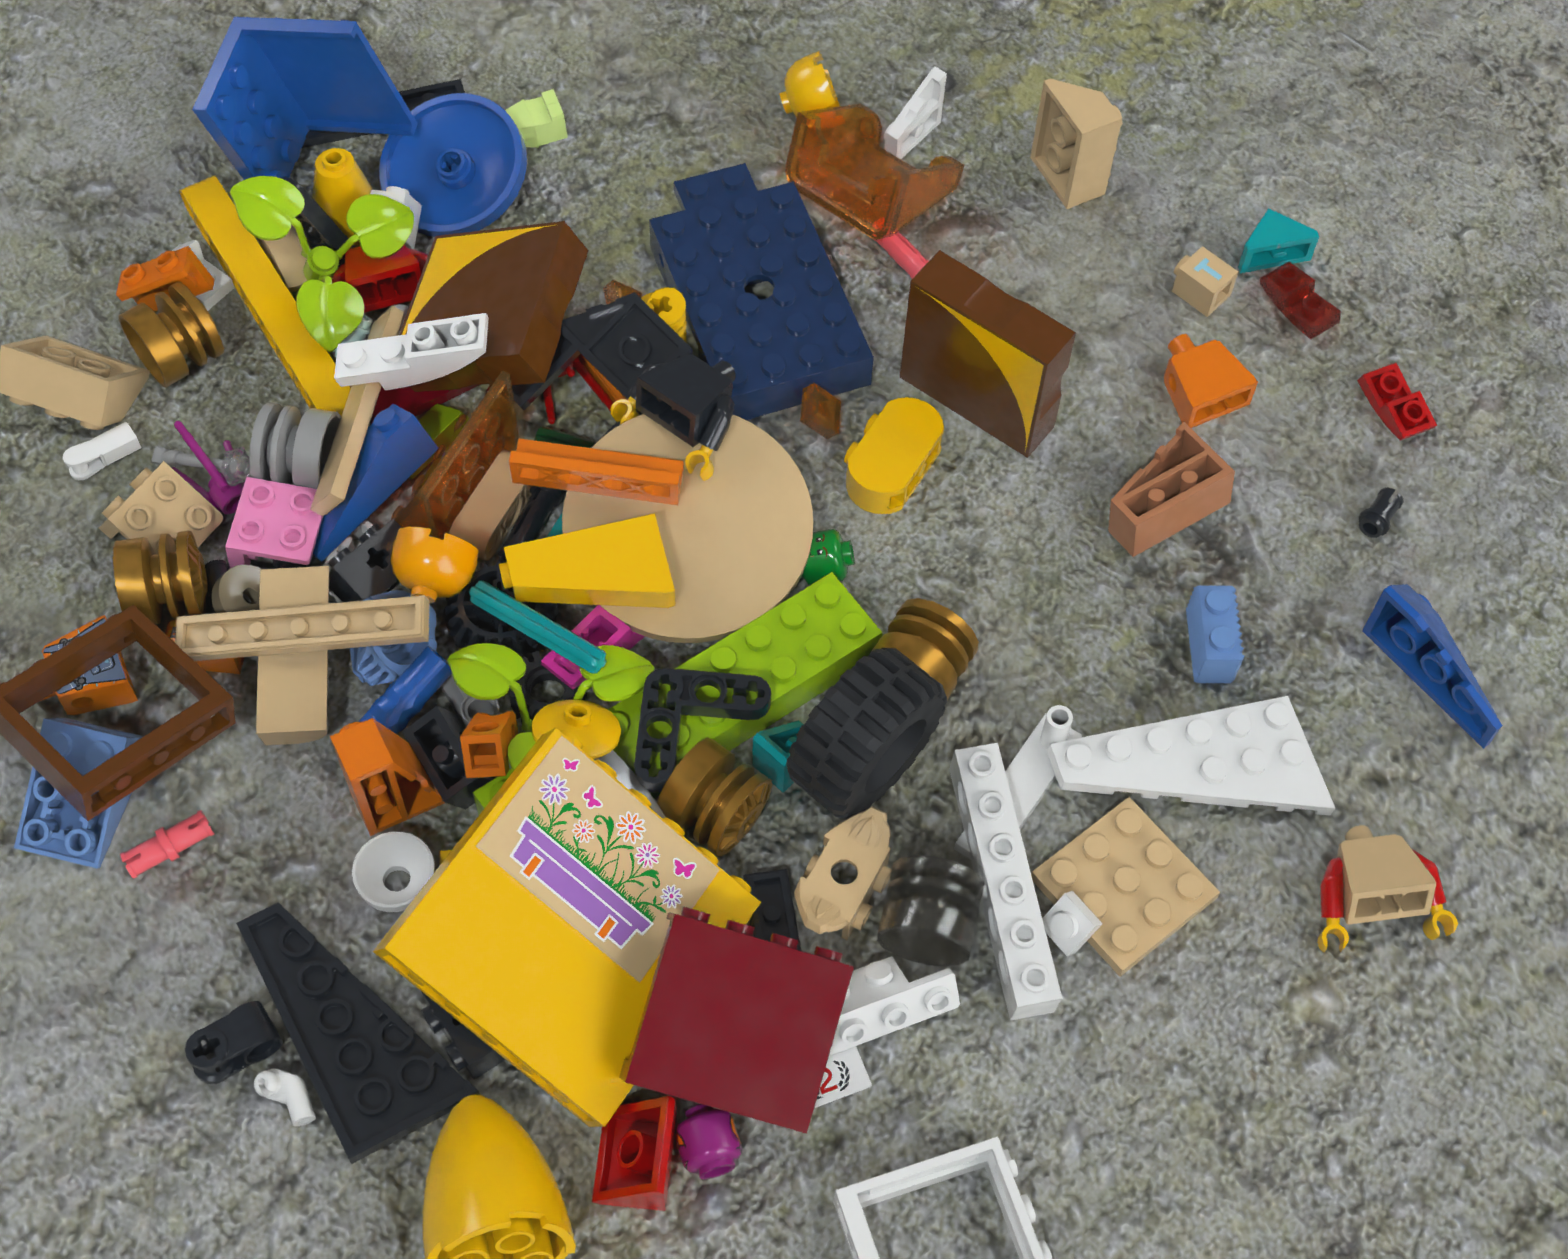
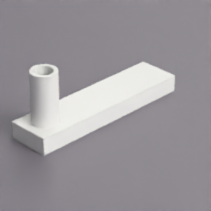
M1053 706L1048 710L1047 714L1045 713L1005 771L1020 830L1056 778L1047 754L1050 744L1082 737V734L1070 728L1073 714L1065 706ZM963 831L955 843L954 850L971 860L965 831Z

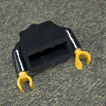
M686 354L670 362L650 364L637 377V381L629 390L628 394L630 397L628 400L620 399L612 404L611 415L616 422L620 421V424L639 416V413L636 411L637 409L690 446L694 447L698 443L702 444L699 450L692 451L686 456L685 465L688 472L692 474L694 467L698 463L704 462V466L700 471V477L703 481H706L714 472V466L709 459L713 450L718 451L730 426L735 407L734 401L731 398L732 382L735 381L736 373L727 361L721 360L715 365L710 366L692 354Z

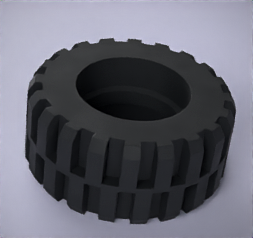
M894 648L875 649L870 652L869 656H863L859 659L853 668L845 671L840 676V680L823 695L825 697L817 706L815 705L808 715V720L798 731L796 741L790 747V756L786 762L790 779L835 817L848 819L870 808L875 801L878 802L916 760V756L924 749L929 742V737L935 732L939 725V719L943 716L946 709L947 696L943 685Z

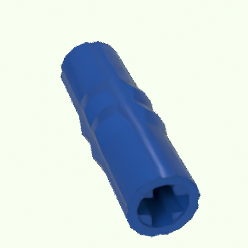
M427 646L399 678L389 685L385 693L375 700L371 708L358 722L374 718L395 734L401 732L411 718L421 711L431 696L452 675L447 661L434 649Z

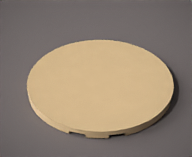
M644 414L615 427L592 447L593 449L684 461L678 506L575 491L566 492L562 514L563 534L655 513L675 588V606L655 608L600 605L637 634L674 643H703L723 639L724 636L732 634L779 605L789 595L791 590H794L804 572L813 537V508L805 480L794 460L773 437L753 423L738 416L732 415L729 429L718 451L713 450L709 459L714 466V472L706 481H703L700 477V471L704 466V462L698 463L694 467L692 474L688 472L685 465L686 456L692 451L699 450L702 444L698 443L694 447L690 446Z

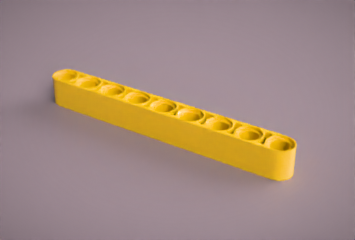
M213 175L181 189V198L191 218L225 273L232 278L235 289L308 407L335 411L342 416L351 388L349 386L340 387L334 379L336 364L329 353L313 339L305 328L297 311L296 301L255 236L248 232L241 223L236 207L219 179Z

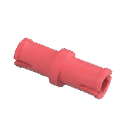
M199 810L196 814L167 830L164 827L155 831L156 836L126 852H122L120 857L123 863L127 864L125 867L131 877L135 879L138 875L167 859L173 862L180 858V852L209 836L215 835L212 827L209 826V822L202 810Z

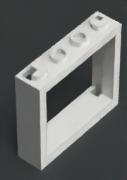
M998 1137L835 1190L833 1203L852 1258L880 1259L862 1208L985 1167L1019 1259H1052V1255L1045 1240H1037L1031 1224L1036 1222L1032 1203L1027 1194L1020 1195L1014 1177L1018 1176L1015 1159H1011L1008 1149H1002Z

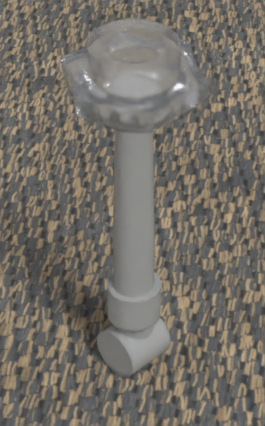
M159 446L154 448L151 459L153 464L160 465L164 461L169 466L181 467L184 465L204 468L193 454H186L182 451L169 450ZM237 447L234 450L226 451L223 459L208 457L214 466L220 469L230 486H236L239 483L245 482L246 477L251 476L249 456L244 447Z

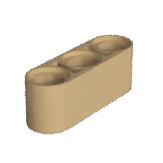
M502 450L495 458L454 520L449 534L475 546L479 551L478 557L485 561L490 560L497 552L531 496V485L512 483L509 465L511 452L508 450Z

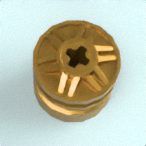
M175 282L168 287L170 297L164 292L155 294V302L159 314H156L145 303H139L119 315L121 328L136 355L146 369L150 370L153 378L165 388L189 374L184 355H187L198 366H203L207 364L206 353L212 358H217L224 354V346L211 315L200 300L181 282Z
M192 531L178 532L176 547L170 534H161L158 554L155 555L146 537L115 541L113 547V567L121 611L134 604L154 624L161 623L163 604H167L174 620L177 617L185 616V604L190 616L206 614V594L208 591L206 568Z
M916 598L906 600L896 613V617L888 625V633H885L878 640L873 650L881 648L897 649L942 684L948 700L957 685V677L966 671L968 662L976 655L979 641L972 628L949 608L930 600Z
M705 738L698 742L676 766L666 781L657 804L665 817L676 822L683 830H687L696 824L693 832L694 840L699 844L707 843L708 850L716 856H724L740 842L758 820L769 798L772 780L764 774L758 773L755 775L754 768L749 764L744 763L733 770L735 754L713 739Z

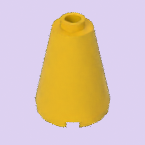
M331 148L323 151L316 158L312 198L343 233L350 238L354 233L347 226V212L356 199L371 194L373 188L350 152L341 148ZM358 241V242L354 243V245H355L356 247H359V246H360V242Z

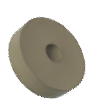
M246 564L237 565L220 576L212 589V604L215 612L259 610L261 568ZM243 594L250 598L251 604L244 600Z

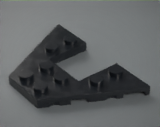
M634 292L617 298L613 303L607 305L600 304L585 309L587 312L562 320L561 335L545 383L500 387L525 411L582 354L628 400L630 397L628 394L629 390L637 381V377L650 364L670 362L686 354H692L693 350ZM620 421L616 422L604 435L621 425Z

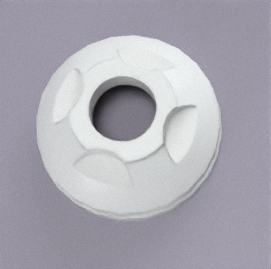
M405 832L383 833L370 839L357 853L352 868L353 883L358 894L368 905L385 912H400L409 906L434 874L435 863L429 847L418 837ZM397 870L407 872L410 875V882L405 889L394 892L384 886L385 879L391 872Z

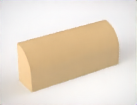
M329 566L260 569L259 610L329 604ZM328 650L258 656L256 734L265 745L300 744L316 741L326 736Z

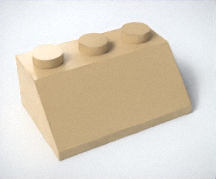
M1050 78L1045 80L1043 84L1030 158L1065 208L1069 209L1105 195L1111 175L1120 127L1122 126V115L1118 107L1112 105L1103 92Z
M46 335L1 345L0 393L10 396L9 401L18 405H36L45 408L44 412L53 417H71L80 420L81 426L92 430H103L105 426L121 422L149 379L150 370Z

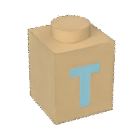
M1202 246L1191 257L1189 255L1184 256L1174 269L1176 278L1172 292L1208 317L1231 296L1238 271Z

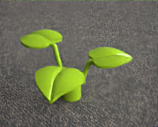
M273 176L251 177L235 184L230 190V195L234 201L241 223L253 236L266 241L279 240L289 233L291 225L295 228L302 248L301 255L307 258L303 272L308 280L302 284L296 298L297 311L313 339L326 351L333 352L338 347V344L356 330L364 315V302L359 292L347 282L332 283V276L337 271L339 260L358 241L360 242L361 249L368 257L385 258L395 254L404 246L412 232L414 225L413 212L408 206L383 195L368 194L361 196L351 204L346 216L347 226L354 235L337 251L326 246H317L310 249L302 224L296 219L304 209V198L293 184Z
M482 643L464 647L451 654L447 659L453 680L464 693L479 700L501 698L507 694L509 688L515 694L522 719L521 728L525 732L517 734L508 745V761L514 771L536 743L532 736L533 720L529 717L522 687L516 682L525 675L526 664L515 651L503 645ZM613 645L598 646V648L606 653V665L596 674H591L579 666L581 675L587 680L580 684L573 699L582 700L586 691L592 687L596 696L604 701L616 702L631 698L644 689L646 677L654 671V666L649 660L628 649Z

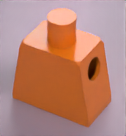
M1181 334L1169 343L1168 349L1173 356L1168 361L1164 383L1181 422L1184 421L1190 428H1193L1250 405L1258 381L1220 341L1212 340L1195 346L1187 334Z

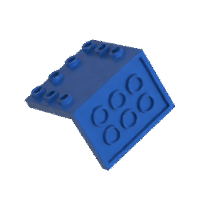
M234 17L192 109L243 180L256 176L290 177L293 167L299 159L300 151L309 130L413 136L418 125L356 21Z

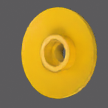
M571 699L553 702L540 709L532 721V736L535 742H537L541 735L554 728H557L559 731L565 730L579 739L583 745L582 750L592 759L603 757L614 750L619 743L621 735L620 723L612 712L599 704L585 700Z

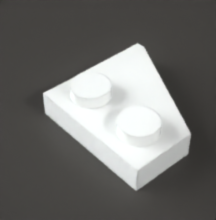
M936 66L932 68L895 121L888 126L884 134V158L896 165L941 123L947 73Z

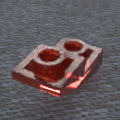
M1291 262L1283 264L1260 278V285L1272 302L1308 338L1313 339L1340 323L1341 311L1315 293V279Z

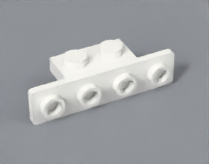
M892 956L853 970L829 1056L958 1008L960 1001L956 977L953 971L947 968L909 983Z

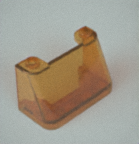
M861 103L798 112L785 167L788 183L794 181L799 193L872 239L878 240L894 236L956 190L960 183L964 164L950 156L935 157L928 167L916 169L879 146L882 132L881 121L874 111Z

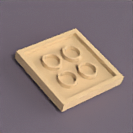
M1130 797L1126 798L1031 873L1034 884L1053 904L1065 893L1073 891L1103 923L1087 942L1119 977L1214 902L1220 894V891Z

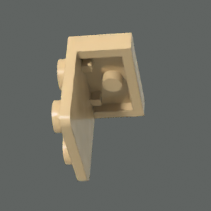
M163 461L153 472L146 467L129 484L135 491L126 500H123L118 495L101 513L107 520L99 529L110 539L118 532L126 539L146 537L155 555L158 554L161 534H170L176 547L177 533L188 530L192 531L197 547H199L222 523L223 516L221 512Z

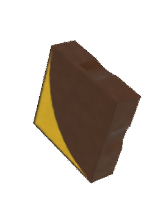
M565 221L435 236L399 335L407 334L408 324L486 313L489 317L486 353L455 372L425 383L409 386L414 392L461 389L478 384L506 386L545 383L561 335L562 320L574 296L589 251Z
M939 250L910 282L900 378L1028 458L1055 427L1062 396L1061 379L1069 366L1076 332L1030 304L1005 293L984 276Z

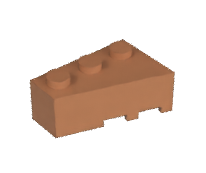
M1183 421L1176 429V435L1167 445H1161L1155 452L1154 459L1144 469L1140 468L1111 499L1108 532L1132 557H1135L1231 502L1235 471Z

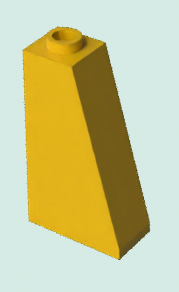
M655 513L504 547L506 562L499 564L504 589L513 587L515 599L520 602L655 608L675 606V588Z

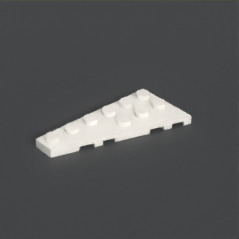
M1288 696L1052 743L1047 750L1060 790L1113 795L1115 791L1141 793V798L1158 799L1159 795L1180 797L1183 802L1248 808L1250 804L1275 806L1276 811L1292 812L1296 808L1315 810V814L1330 816L1336 809Z

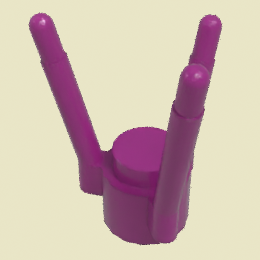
M175 421L174 427L212 477L208 483L209 492L176 467L171 468L219 512L222 511L224 514L235 513L246 480L240 463L239 470L234 475H230L227 471L219 472L182 422ZM225 440L223 446L227 458H236L238 460L231 442Z

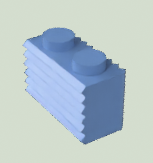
M1196 586L1193 588L1194 591H1192L1191 599L1186 608L1194 682L1232 683L1245 657L1242 654L1244 648L1241 647L1243 641L1240 637L1242 633L1239 632L1241 626L1238 622L1240 618L1237 617L1239 613L1236 609L1238 603L1235 602L1237 599L1235 595L1236 589L1233 586Z

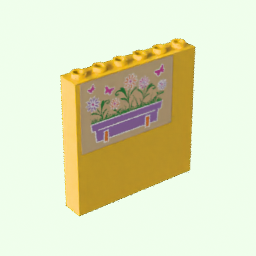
M554 728L541 735L373 952L589 1127H605L634 1086L625 1083L619 1076L624 1059L629 1060L636 1038L670 920L666 919L668 912L681 915L683 906L710 914L708 924L725 928L728 920L746 925L761 902L751 894L752 889L748 883L738 876L728 875L717 865L719 861L714 854L703 847L694 846L684 837L685 831L680 825L669 818L660 817L650 808L651 802L646 796L635 789H628L616 779L617 774L612 767L601 760H593L582 750L583 745L578 738L565 730L559 731L557 728Z

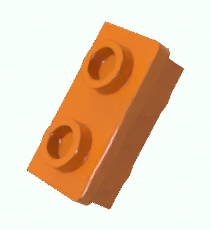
M186 246L176 251H166L157 258L145 263H136L128 266L124 271H121L116 296L121 301L133 298L137 304L145 303L155 312L158 310L155 294L164 292L170 297L168 287L175 282L183 283L194 296L213 290L215 279L191 248Z

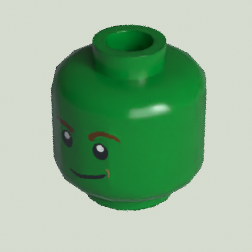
M836 529L813 532L809 558L801 578H804L808 585H812L833 572L840 582L847 577L848 566L855 565L851 541H843L841 534Z

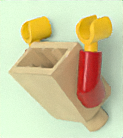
M1365 825L1355 826L1346 833L1345 841L1339 844L1337 858L1329 861L1320 884L1321 917L1326 918V928L1320 933L1317 940L1318 947L1322 952L1327 950V934H1334L1338 937L1340 952L1348 944L1349 935L1346 929L1340 925V918H1344L1346 924L1350 925L1428 915L1431 913V916L1423 922V932L1428 939L1435 940L1440 936L1437 921L1443 925L1446 936L1455 932L1458 925L1457 919L1454 914L1443 908V903L1447 901L1439 871L1434 862L1411 849L1404 838L1396 834L1374 837L1369 827Z

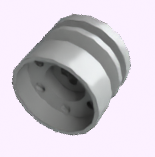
M265 403L257 415L250 442L249 463L251 478L285 484L293 482L296 486L317 489L341 415L335 411L310 408L301 417L300 410L294 405L283 407L279 403Z

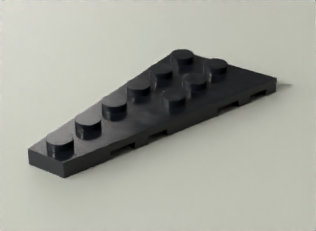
M279 902L236 923L351 1164L450 1113L453 1107L464 1097L475 1094L480 1095L479 1090L459 1075L446 1059L424 1042L411 1026L366 984L364 985L357 979L345 964L323 947L316 937Z

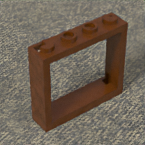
M134 604L119 614L110 616L104 623L86 634L74 638L68 645L45 659L36 661L30 668L9 681L0 684V734L87 821L236 724L233 696ZM137 641L199 701L82 776L20 713Z

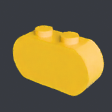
M897 398L887 402L879 415L874 413L870 417L864 429L865 435L859 443L854 441L850 445L844 457V463L847 464L846 489L849 497L858 507L875 514H891L902 510L941 452L944 424L940 414L933 406L916 398Z

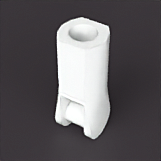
M124 422L92 440L68 448L63 454V461L69 467L72 478L75 480H85L105 466L141 449V446L129 424Z

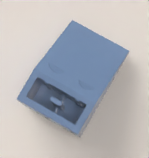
M44 718L40 735L82 776L144 737L68 718ZM32 767L14 848L98 869L101 867L132 793L87 821Z

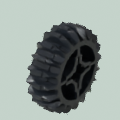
M498 557L496 565L488 567V564L482 560L480 570L474 572L471 581L462 591L451 597H446L447 606L444 609L445 620L448 621V624H446L448 634L451 638H454L456 647L460 650L475 644H498L512 649L522 658L524 657L523 653L526 651L531 654L539 651V642L504 621H499V618L470 601L471 595L469 591L478 581H485L515 599L514 593H512L514 592L513 587L504 589L499 564L504 563V561ZM521 602L557 623L558 603ZM481 628L490 629L494 632H488L482 630Z

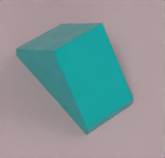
M1268 208L1244 246L1238 270L1241 274L1311 261L1320 236L1317 230Z
M799 720L759 731L753 738L752 766L761 774L771 779L772 784L782 793L794 783L790 779L786 762L790 756V747L796 741L797 733L801 726L804 725Z

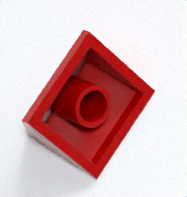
M665 1096L620 1105L606 1126L602 1127L592 1194L593 1203L666 1211L675 1138L674 1132L677 1122L676 1098Z

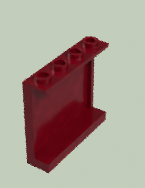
M684 906L681 915L668 912L666 919H669L670 923L630 1058L629 1060L624 1059L619 1077L625 1083L807 1134L854 967L841 963L843 953L816 946L814 955L797 950L799 940L772 933L770 942L752 937L755 927L728 920L725 928L708 924L710 914Z

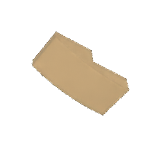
M291 225L289 233L282 239L270 241L259 239L262 249L274 265L290 293L298 291L302 284L308 281L303 272L307 258L301 255L302 248L296 230Z

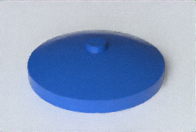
M454 93L435 97L411 110L410 112L418 123L414 135H389L384 145L379 165L381 190L386 191L387 187L394 186L409 191V195L422 205L417 232L427 236L435 237L438 235L479 231L497 220L517 197L527 168L525 142L519 128L510 115L495 102L479 95Z

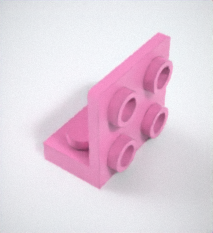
M246 477L225 546L230 568L237 565H250L251 559L257 560L258 557L302 565L310 564L323 516L310 510L317 489Z

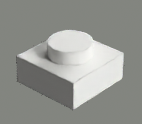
M1073 891L1065 893L1042 918L1046 934L1067 957L1075 954L1103 924Z

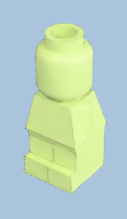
M554 89L541 92L542 96L531 100L523 99L505 110L519 128L526 147L538 148V146L568 138L564 113Z

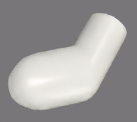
M274 1068L263 1070L256 1075L254 1080L255 1091L267 1099L286 1104L293 1126H303L316 1119L303 1078Z

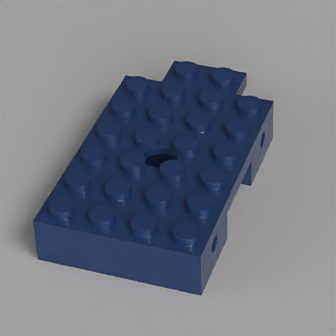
M746 163L674 181V193L682 211L649 219L650 248L666 287L677 289L685 298L686 319L698 346V358L710 366L724 360L734 368L736 378L732 382L731 398L734 401L735 407L732 415L749 420L871 385L874 357L794 181L758 191ZM768 281L774 287L773 294L762 300H759L756 295L745 293L744 291L746 286Z

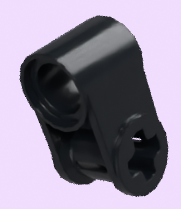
M251 1001L238 1006L223 1018L194 1032L186 1042L185 1054L200 1081L207 1084H217L248 1066L269 1058L280 1049L283 1040L260 1001ZM205 1040L207 1044L202 1046L201 1041ZM210 1052H214L216 1056L213 1059L207 1060L205 1056ZM219 1066L220 1071L216 1072L215 1068Z

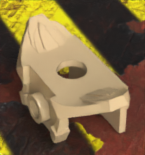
M871 806L837 824L824 835L823 845L825 846L822 849L821 855H813L794 891L798 910L805 927L818 934L842 929L841 938L848 940L854 928L860 931L863 929L873 906L868 904L874 891L880 894L884 891L893 872L892 869L888 868L891 832L887 823V813ZM840 862H848L856 868L857 878L850 884H839L831 876L833 866Z

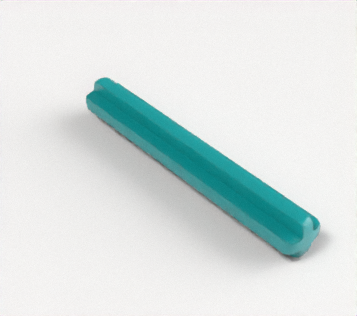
M478 581L474 587H471L469 594L471 595L470 601L591 674L598 673L606 665L605 651L485 581Z

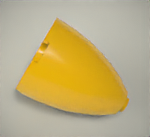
M478 1094L464 1097L451 1110L439 1133L431 1156L423 1203V1246L425 1259H565L568 1254L575 1253V1239L564 1200L543 1154L519 1122L493 1099Z

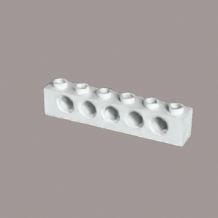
M998 743L955 750L949 771L1010 1021L1054 1013L1062 1000V995Z

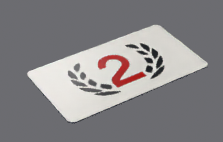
M856 1046L828 1057L814 1108L872 1086Z

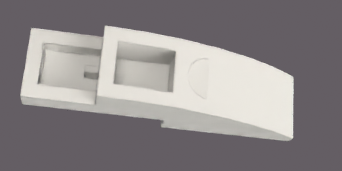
M486 313L412 323L408 324L406 335L338 344L334 379L340 387L379 382L386 391L421 384L443 377L465 367L486 353L489 317Z

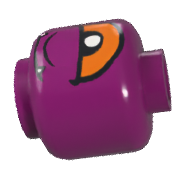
M703 1104L685 1112L686 1119L677 1125L674 1132L684 1168L690 1173L698 1174L700 1179L716 1178L735 1169V1161L740 1157L743 1150L732 1115L728 1111L713 1110V1107Z

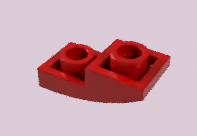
M1397 362L1363 374L1357 380L1377 415L1400 441L1437 426L1421 392H1411Z

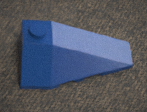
M392 404L388 409L378 413L373 423L368 427L344 501L327 515L323 516L312 554L321 562L439 449L412 413Z
M1408 584L1389 585L1383 590L1362 631L1483 749L1486 748L1494 739L1502 724L1438 612L1432 608L1428 599L1415 592Z

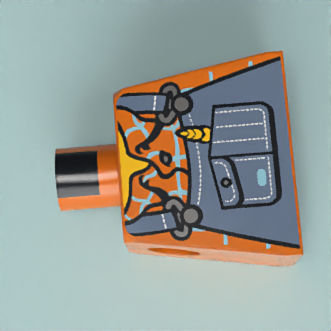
M106 616L98 617L45 645L42 649L44 659L68 645L74 638L82 636L107 620ZM120 651L41 700L43 701L57 695L67 715H78L138 701Z

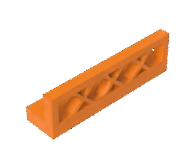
M520 438L518 439L516 451L511 450L509 459L512 483L677 506L679 503L684 472V461Z

